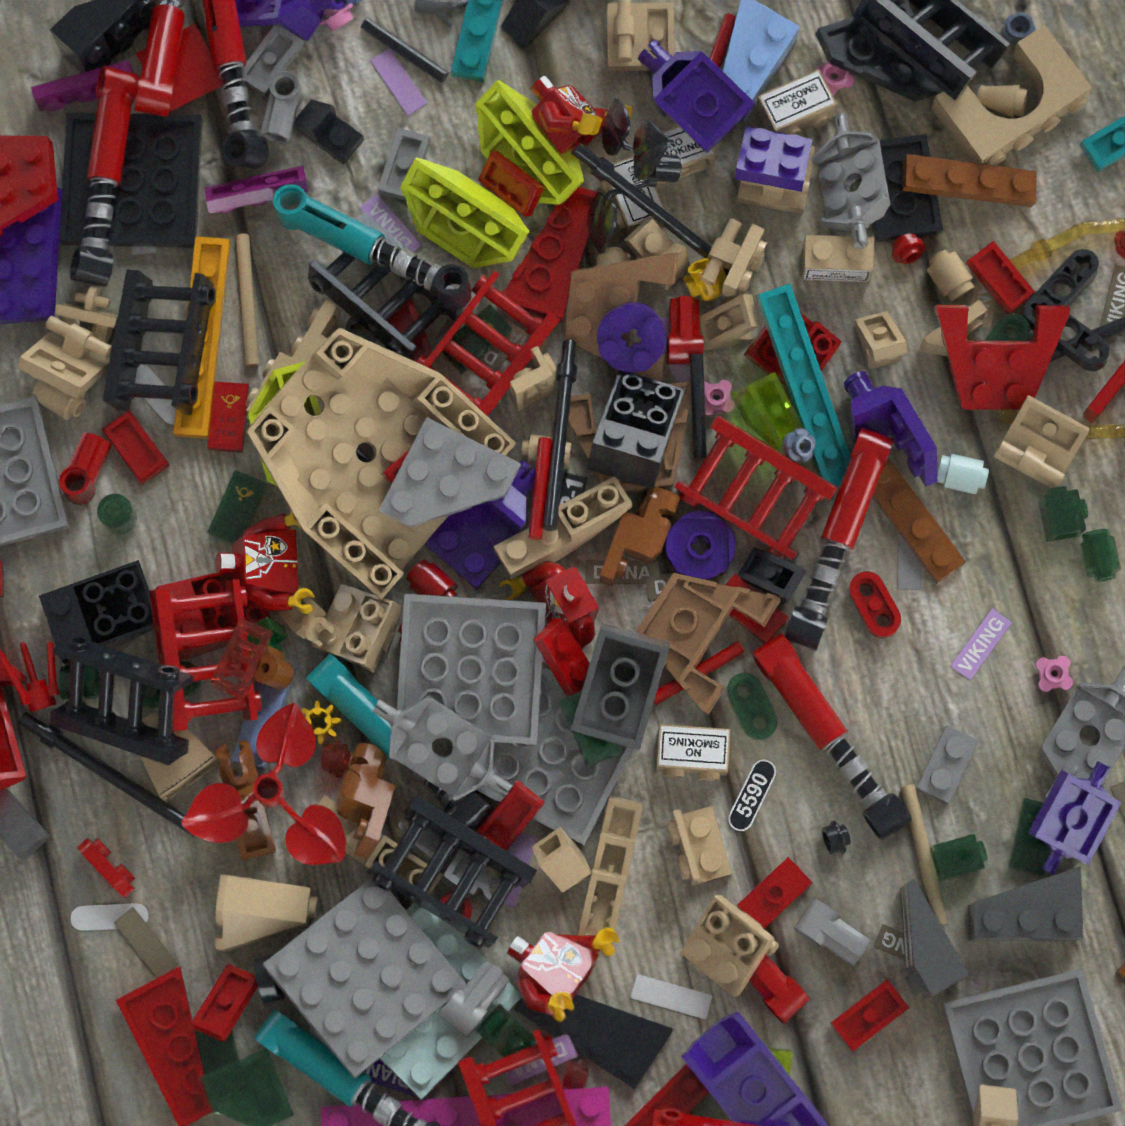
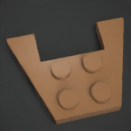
M678 252L574 270L571 273L565 340H573L580 348L602 358L597 343V332L604 315L624 303L637 302L639 281L667 285L675 284ZM631 329L629 333L622 334V338L626 339V344L632 346L634 329ZM663 353L660 359L648 370L630 373L664 382L667 354Z
M691 381L670 383V385L684 388L685 392L655 487L674 488L691 402ZM591 393L571 396L568 419L588 462L592 443L598 429L595 428ZM594 472L599 484L612 478ZM617 479L625 493L642 492L649 489Z
M673 573L636 632L670 642L664 666L703 713L709 715L725 688L695 669L733 609L764 627L781 600L780 597L774 594L753 592L746 588L730 587L717 584L714 581Z

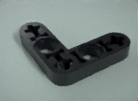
M1080 249L1073 252L1027 301L1023 319L1028 328L1034 331L1035 318L1033 317V311H1036V305L1069 307L1095 279L1099 260L1094 252L1088 249ZM1085 262L1089 263V269L1083 268L1077 274L1075 280L1072 276L1076 272L1077 263L1081 265ZM1064 283L1069 286L1071 292L1067 296L1059 297L1052 292L1051 288L1055 284ZM1069 314L1065 327L1072 328L1076 336L1068 341L1059 339L1056 349L1087 371L1102 369L1108 361V344L1104 339ZM1081 338H1084L1083 346L1079 344ZM1095 349L1099 350L1098 357L1093 356L1091 359L1086 357L1087 350L1091 352Z

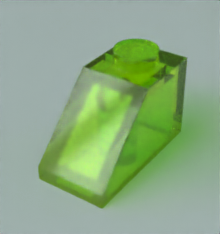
M775 372L759 377L730 393L745 423L775 450L782 447L783 440L788 433L794 432L799 428L803 429Z

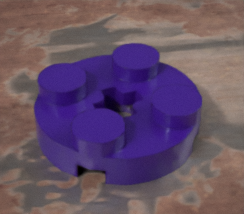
M627 302L607 312L602 318L597 332L600 356L609 365L624 372L646 371L660 359L666 345V330L659 315L651 307L638 302ZM631 329H636L637 336L642 338L640 343H634L633 346H629L626 344V339L622 338V334L629 333Z
M695 511L681 517L672 526L666 539L667 559L674 572L681 575L709 581L726 572L735 554V538L730 527H727L725 522L720 520V517L706 511ZM697 538H703L704 544H710V550H705L704 555H697L695 550H691L690 545L696 544Z

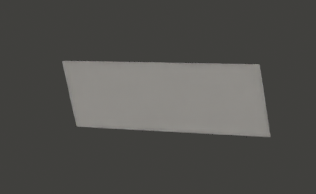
M898 533V589L922 590V564Z

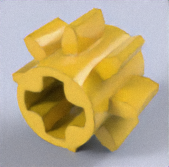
M708 258L692 263L688 268L689 275L683 278L690 295L693 298L699 295L702 301H710L719 297L723 290L722 284H724L727 277L723 267H721L713 285H708L701 281V277L709 263Z
M315 701L314 709L310 711L306 708L301 709L313 731L315 728L312 722L313 719L318 718L321 720L325 717L324 721L327 727L324 730L318 727L314 731L315 737L318 738L321 746H324V738L329 736L335 739L338 738L335 731H333L334 725L342 724V720L331 717L335 711L333 705L328 706L325 710L321 708L319 701Z

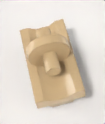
M91 285L87 294L76 292L75 301L84 303L85 307L70 303L56 304L55 314L61 315V321L69 325L75 323L81 327L83 321L93 323V337L106 344H111L115 334L118 315L97 310L98 307L109 309L111 302L110 299L100 297L101 289L99 286Z

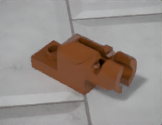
M654 487V490L649 488L635 512L638 516L628 512L622 515L600 573L601 583L613 587L616 578H623L629 561L623 558L624 555L646 563H652L660 555L671 527L670 521L663 517H673L680 501V497L677 494L658 487Z
M246 740L238 741L240 748L238 756L242 768V774L239 776L237 769L231 768V757L227 744L220 746L216 750L222 783L234 787L239 792L241 804L248 799L250 794H253V784L259 777L250 742ZM255 801L248 809L243 810L248 818L249 826L246 832L236 839L241 860L276 853V844L267 815V807Z
M360 743L355 747L354 753L352 752L347 772L344 775L338 793L337 810L340 816L358 824L353 838L358 840L354 854L368 859L379 841L396 785L383 780L384 766L387 759L384 752L369 743Z

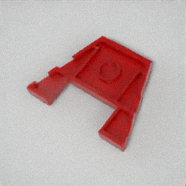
M0 135L1 236L4 234L3 229L19 220L22 223L58 201L53 142L48 136Z
M935 305L934 310L936 318L939 320L943 345L946 347L950 362L949 368L959 406L963 410H1020L1028 395L1035 398L1069 317L1070 308L1068 306L1036 305L1033 341H966L969 307L966 305Z

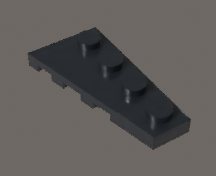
M577 994L572 1000L574 1010L566 1009L564 1011L565 1019L562 1021H557L549 1014L530 1010L527 1008L523 998L514 1009L515 1011L556 1038L563 1034L569 1035L575 1051L634 1090L673 1031L671 1027Z

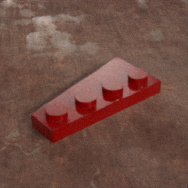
M578 187L563 204L554 207L547 219V223L540 234L534 239L522 263L518 265L513 273L509 284L501 292L525 311L544 317L551 312L563 322L569 301L571 273L580 268L588 243V211L591 201L597 193L596 191Z
M181 966L116 999V1002L178 1126H189L213 1113L196 1031L191 1024L193 1018Z

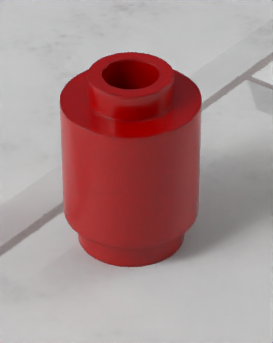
M425 559L419 561L406 577V580L410 583V588L417 595L458 596L455 592L458 585L434 562L429 563Z

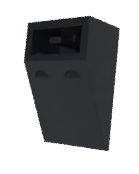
M89 1L74 6L50 29V32L62 56L80 73L109 66L111 61L120 52L124 53L131 48L135 38L143 30L149 29L151 12L157 5V1Z
M619 370L592 443L587 470L610 477L615 476L616 479L654 490L685 389Z
M139 560L39 595L56 646L72 636H84L89 638L91 642L116 649L154 629L149 595L150 590ZM60 657L63 664L69 668L71 660Z

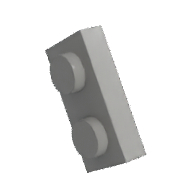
M273 25L247 61V65L241 70L242 78L246 79L243 83L264 97H267L270 93L269 82L272 76L277 72L287 70L304 46L303 40L280 25Z
M397 128L378 187L379 194L406 201L400 186L415 158L418 157L425 160L431 142L430 136Z
M946 725L916 790L948 805L979 740Z

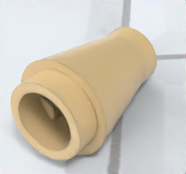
M980 85L977 98L984 107L1011 118H1014L1015 115L1023 117L1027 104L1028 90L1021 89V85Z

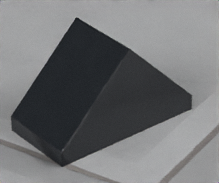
M516 0L501 24V29L526 49L570 4V0Z

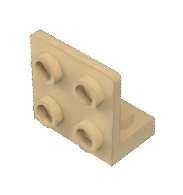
M709 806L681 814L680 809L673 811L672 821H668L667 830L672 846L679 844L681 855L678 856L677 864L682 880L689 879L690 886L692 887L732 875L713 807Z

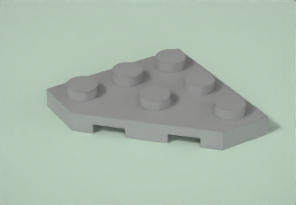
M426 417L379 508V513L412 528L442 516L446 517L470 509L472 506L503 498L511 487L521 467V463Z

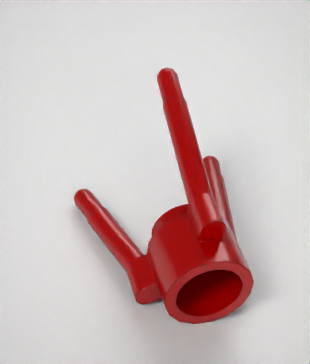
M52 641L47 642L49 685H47L46 679L38 680L27 644L25 642L20 643L25 666L31 683L25 684L27 691H25L9 661L0 649V664L19 694L22 706L27 704L30 712L57 704L55 696L59 695L60 692L56 681L55 655L53 654L54 644Z

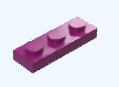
M129 60L107 66L134 73ZM101 68L31 87L33 98L40 112L44 110L49 112L58 111L69 103L77 101L85 103L95 100L96 84Z
M304 166L204 187L209 214L214 212L229 213L237 207L246 205H264L269 200H273L275 192L284 185L294 184L301 187L304 192H309Z

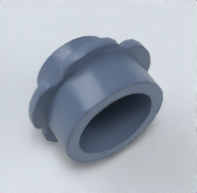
M1015 13L1007 17L1004 21L1005 27L1002 29L1004 38L1007 41H1013L1014 45H1017V42L1036 31L1032 18L1025 13ZM1017 27H1020V28L1022 29V31H1021V32H1017V31H1016V28H1017Z
M802 428L788 433L782 443L784 454L793 462H807L813 456L812 452L816 447L814 437L809 435L806 429ZM800 443L803 444V447L801 449H799Z

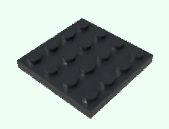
M67 113L59 239L61 245L81 246V240L86 236L83 231L88 222L85 219L86 205L88 204L87 199L92 194V190L89 187L92 182L87 180L96 113ZM130 114L121 184L114 187L112 192L115 198L111 199L113 216L112 221L108 223L111 227H107L106 239L109 241L106 243L108 246L194 248L198 226L203 127L201 115L169 114L168 117L154 114Z

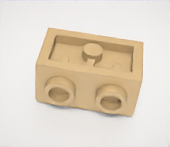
M538 346L531 349L533 369L528 367L519 371L513 376L514 380L510 381L511 400L517 411L554 393V381H556L554 372L557 371L548 352L542 355Z

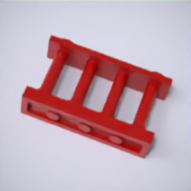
M495 270L489 278L485 275L480 277L471 290L476 295L430 356L426 358L421 355L417 360V363L437 371L432 365L444 350L487 383L485 386L490 391L481 400L479 397L474 399L446 378L487 417L510 388V381L514 380L513 376L523 370L531 360V349L536 346L540 348L560 321L551 312L547 314L544 320L539 316L534 318L493 287V284L500 275ZM483 297L487 298L527 329L526 333L531 337L524 346L519 343L513 344L472 313ZM463 324L467 325L507 356L506 360L510 362V365L504 373L498 369L496 372L452 340Z
M717 416L710 427L717 432L714 437L717 440L692 482L688 485L683 481H678L674 487L681 491L680 499L694 507H697L698 503L714 511L769 545L770 547L767 552L784 560L787 557L792 560L796 559L799 552L790 547L817 501L822 502L824 497L832 500L839 487L801 464L793 462L783 453L722 416ZM736 443L747 450L744 454L747 458L722 499L717 503L701 492L728 447L732 448ZM764 461L776 467L774 472L776 477L749 521H746L733 513L731 509L757 466H762ZM795 479L806 486L803 491L806 494L779 539H776L760 528L788 483L792 484Z
M239 579L225 581L226 592L176 598L175 595H170L169 588L149 591L158 663L163 666H175L182 672L194 675L193 682L238 676L241 697L190 704L189 700L184 701L183 688L177 691L174 695L172 732L188 730L187 722H191L194 717L243 711L244 721L258 720L257 712H261L262 704L259 691H254L243 607H247V592L245 586H240ZM229 606L231 627L180 633V630H175L173 616H177L178 612ZM233 641L236 662L185 668L184 665L179 664L178 651H182L183 647Z
M540 1029L535 1030L533 1035L537 1042L536 1045L487 1065H484L483 1062L476 1064L475 1059L472 1057L458 1062L481 1126H500L498 1119L503 1118V1113L555 1092L563 1113L533 1126H578L552 1059L558 1056V1053L550 1035L544 1037ZM543 1058L550 1079L498 1100L496 1097L489 1098L485 1085L490 1083L491 1078Z

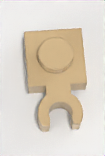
M306 597L300 603L301 605H312L313 611L308 614L300 612L297 607H293L291 611H281L279 616L301 638L304 639L306 637L317 647L323 645L318 639L319 633L322 630L327 629L332 634L335 632L334 626L323 618L327 613L312 598Z

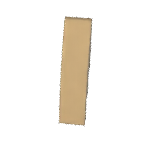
M609 796L578 935H597L604 928L616 930L644 803Z

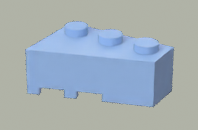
M740 0L723 72L755 102L756 106L758 96L765 92L797 43L800 26L756 0ZM754 107L741 119L742 121H746Z

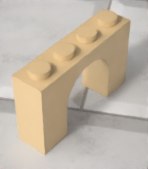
M1045 25L1017 42L1012 55L1033 82L1038 93V106L1030 114L1016 119L998 117L990 113L981 104L969 86L956 101L944 91L935 96L931 110L971 163L999 165L1006 158L1005 154L1013 148H1016L1017 151L1023 149L1033 141V135L1041 130L1045 133L1050 131L1061 122L1060 117L1069 111L1073 115L1088 104L1087 98L1092 90V86Z

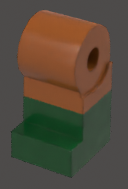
M266 617L246 629L252 675L259 683L268 685L274 690H282L290 685L294 675L293 667L286 661L281 646V641L288 638L284 625Z

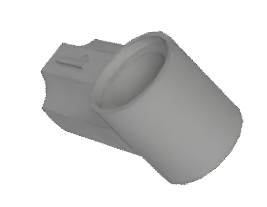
M280 71L273 75L269 82L270 95L260 135L271 142L283 144L290 143L297 109L303 100V94L297 76L289 71ZM284 87L294 88L293 92L287 96L278 94Z
M813 899L794 929L812 943L820 947L823 945L836 956L854 966L871 940L839 919L840 915L819 900Z
M486 960L462 990L459 989L440 1012V1015L465 1036L469 1037L488 1013L487 1008L496 1000L510 979L494 964Z

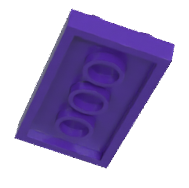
M57 187L58 201L22 223L19 220L3 229L4 234L0 236V325L47 321L50 316L55 317L62 189Z

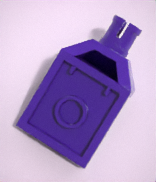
M235 0L240 27L280 24L303 41L310 39L322 21L324 10H340L345 4L342 1L334 2V0Z
M654 40L647 46L656 58L645 48L638 57V61L653 73V100L659 113L663 117L668 115L706 153L755 106V102L702 51L676 52L672 56L657 40Z
M859 371L849 376L843 385L846 392L852 398L851 417L854 446L861 427L885 436L891 435L897 450L903 449L907 455L906 463L913 477L919 476L925 487L937 482V447L902 388L883 385L875 389L869 379V375L865 371Z
M524 461L520 462L521 467L505 497L472 506L470 509L449 515L424 544L426 548L476 590L501 564L494 551V546L527 529L526 497L534 487L535 469L533 468L530 471L528 469L530 465Z

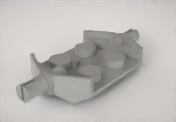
M840 113L838 117L836 115L833 117L835 135L811 157L819 169L826 218H821V221L831 229L842 232L852 231L854 247L862 249L863 246L867 247L869 244L866 229L870 228L869 224L885 215L890 205L879 139L873 133L849 131L847 115ZM862 179L859 188L856 191L850 192L852 183Z
M1125 666L1122 667L1115 682L1110 685L1080 683L1039 749L1045 764L1054 774L1053 779L1055 781L1061 770L1077 778L1088 780L1097 761L1110 767L1105 779L1107 778L1125 747V680H1123L1125 678ZM1089 727L1095 730L1098 740L1094 746H1086L1080 741L1079 733L1082 728ZM1051 788L1049 789L1048 793L1045 795V798H1047V796H1048V794H1049Z
M430 696L416 702L403 711L401 709L397 711L381 699L373 709V713L388 721L389 725L392 726L389 758L396 759L450 794L455 801L482 785L490 787L502 795V797H505L510 790L512 784L494 774L495 770L492 769L495 738ZM439 737L448 738L453 744V751L447 756L437 755L433 750L435 739Z

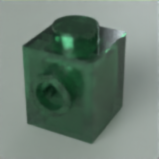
M1067 486L1048 489L1046 491L1047 494H1044L1038 502L1046 542L1080 537L1086 530L1084 519L1088 518V508L1085 499H1080L1078 489L1068 491Z
M975 834L939 843L930 848L940 883L979 872L985 868L984 862L988 861L985 846L982 840H976Z
M500 1003L475 1029L503 1057L537 1044L534 1035Z

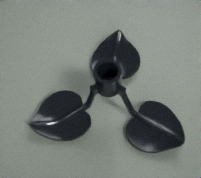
M613 98L602 128V144L605 152L610 156H617L622 147L624 150L635 154L633 157L634 175L638 180H645L633 184L638 189L656 187L657 181L676 183L681 175V160L677 155L665 154L673 140L665 135L655 123L645 120L638 126L633 146L626 141L631 128L629 112L620 99ZM617 189L607 191L606 195L603 192H597L589 207L587 218L588 232L591 242L599 254L605 253V249L615 231L617 208L612 199L616 195L622 194Z

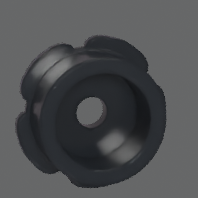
M833 820L830 825L821 829L824 844L830 854L837 852L845 854V846L851 844L849 832L844 824L839 825Z

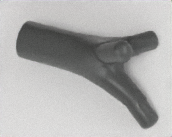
M415 0L414 11L437 15L448 27H451L453 22L447 15V12L467 6L468 0L456 2L453 0L449 2Z

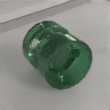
M61 665L59 671L60 697L62 700H69L70 665ZM85 665L83 696L86 699H98L99 669Z

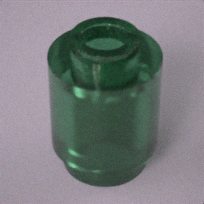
M109 494L98 504V518L109 532L121 535L128 533L134 528L137 522V513L125 496ZM120 510L117 515L112 516L114 512Z
M1097 529L1082 534L1083 542L1080 544L1087 577H1094L1095 582L1115 579V573L1121 571L1122 568L1115 537L1110 535V530Z

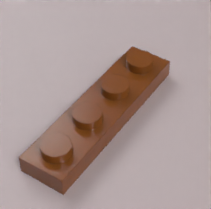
M907 154L903 158L902 191L1032 207L1036 203L1037 171Z
M887 458L872 498L937 584L962 567L966 561L891 460Z

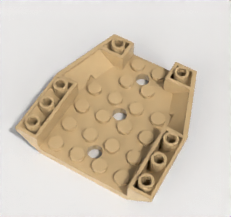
M338 328L269 401L246 433L302 530L382 600L404 574L401 570L448 517L442 516L410 528L379 513V508L391 487L380 473L412 446L426 417L505 456L516 442L441 373ZM309 396L317 397L322 403V411L317 416L308 414L304 408V402ZM361 443H367L373 448L374 456L368 463H364L357 458L356 449Z

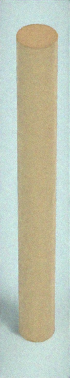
M248 234L236 235L245 365L248 368H254L259 366L250 240Z
M915 785L903 786L901 791L905 808L912 819V822L909 824L928 902L940 924L944 925L948 923Z

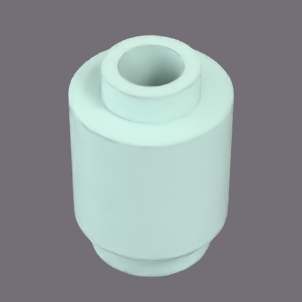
M952 453L950 457L942 455L938 468L937 482L943 483L945 488L976 494L978 488L985 489L989 469L983 468V460Z

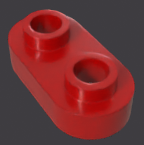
M869 571L860 572L855 575L850 582L848 593L867 630L874 637L881 639L893 636L901 625V614L884 582L877 574ZM860 587H870L872 595L868 597L863 596L860 593ZM885 616L889 621L888 626H879L876 618Z
M87 837L77 846L80 853L123 898H126L135 889L131 882L136 878L122 863L116 867L108 859L112 852L99 838L92 842Z

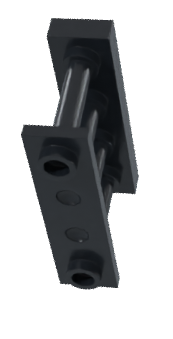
M861 0L852 15L955 101L964 93L977 73L972 68L982 61L989 68L993 69L1010 45L1009 42L958 0H908L919 9L911 17L896 6L901 0ZM931 19L945 31L935 38L921 25ZM954 40H957L970 51L963 59H960L947 48Z
M366 212L356 219L384 233L386 243L394 247L399 245L400 250L403 248L408 249ZM342 252L326 269L315 260L309 264L308 280L311 287L317 293L327 295L381 341L386 349L414 361L416 346L412 342L440 315H447L455 321L464 311V308L459 310L444 308L440 304L438 297L432 295L429 290L424 288V285L419 286L416 280L411 278L405 279L406 284L375 312L361 299L391 271L390 267L377 265L350 291L336 277L356 258ZM449 285L446 289L455 290L456 288ZM415 293L423 294L431 301L432 305L401 334L387 320Z
M126 269L102 401L116 410L128 411L130 410L131 400L134 397L172 400L171 405L183 414L192 415L193 405L198 399L197 382L210 309L216 298L214 283L203 274L195 273L192 288L153 286V281L141 271ZM152 299L190 301L187 319L147 318L149 302ZM146 332L184 334L181 353L141 351L143 335ZM140 364L178 367L175 386L135 384L137 368Z
M72 636L63 643L53 647L54 655L71 660L69 701L50 712V725L166 765H170L188 753L189 740L176 736L172 732L174 695L177 691L191 684L194 675L182 672L175 666H163L91 642L89 638L84 636ZM85 665L100 670L98 709L86 705L83 701ZM114 675L130 680L128 719L117 716L112 711ZM144 685L160 690L158 729L147 726L142 722Z
M415 795L403 812L410 817L408 819L410 825L385 866H382L375 861L367 874L373 877L372 882L379 888L388 892L391 889L395 890L464 933V940L480 949L483 946L489 948L496 943L498 937L488 930L513 887L521 886L524 888L531 883L538 870ZM429 829L440 836V844L418 881L413 885L397 875V872L421 832ZM461 848L470 854L469 860L471 862L446 904H444L427 892L452 850ZM489 866L500 873L499 878L501 881L477 922L474 923L458 913V910L482 869H487Z

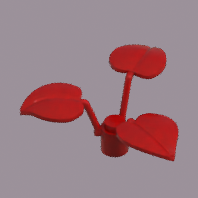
M296 703L288 704L276 711L264 723L257 736L256 750L259 758L267 763L277 762L276 767L269 774H263L255 780L253 794H250L248 799L242 804L239 792L230 785L215 783L205 787L195 797L188 812L181 821L182 826L188 832L202 840L213 843L232 842L241 837L248 829L249 821L243 810L248 809L255 801H258L265 807L280 805L296 822L288 828L285 835L287 850L295 860L306 865L340 863L344 859L346 836L339 818L333 811L323 805L313 804L308 806L300 817L283 799L284 788L277 777L283 768V764L293 768L300 767L311 759L316 748V737L313 728Z

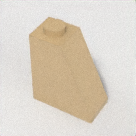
M221 874L215 922H217L218 928H222L221 934H216L215 949L220 952H229L309 926L310 918H316L318 897L313 896L314 890L310 887Z

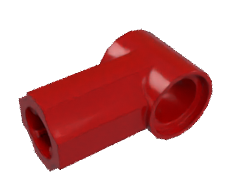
M679 296L671 298L669 301V334L667 335L666 362L667 365H690V354H703L704 352L703 335H700L699 299H695L692 296Z
M83 433L69 466L60 474V488L67 499L73 504H87L95 496L96 481L112 447V444L101 436ZM74 481H85L84 486L80 490H70V486Z
M767 954L764 955L748 981L763 997L762 1001L783 1024L810 1000L805 991L790 976L786 977Z

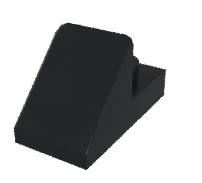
M311 99L295 118L293 128L343 165L364 141L363 134L339 118L335 107L330 104Z
M754 546L738 576L746 583L780 597V603L785 604L790 600L807 571L798 565Z

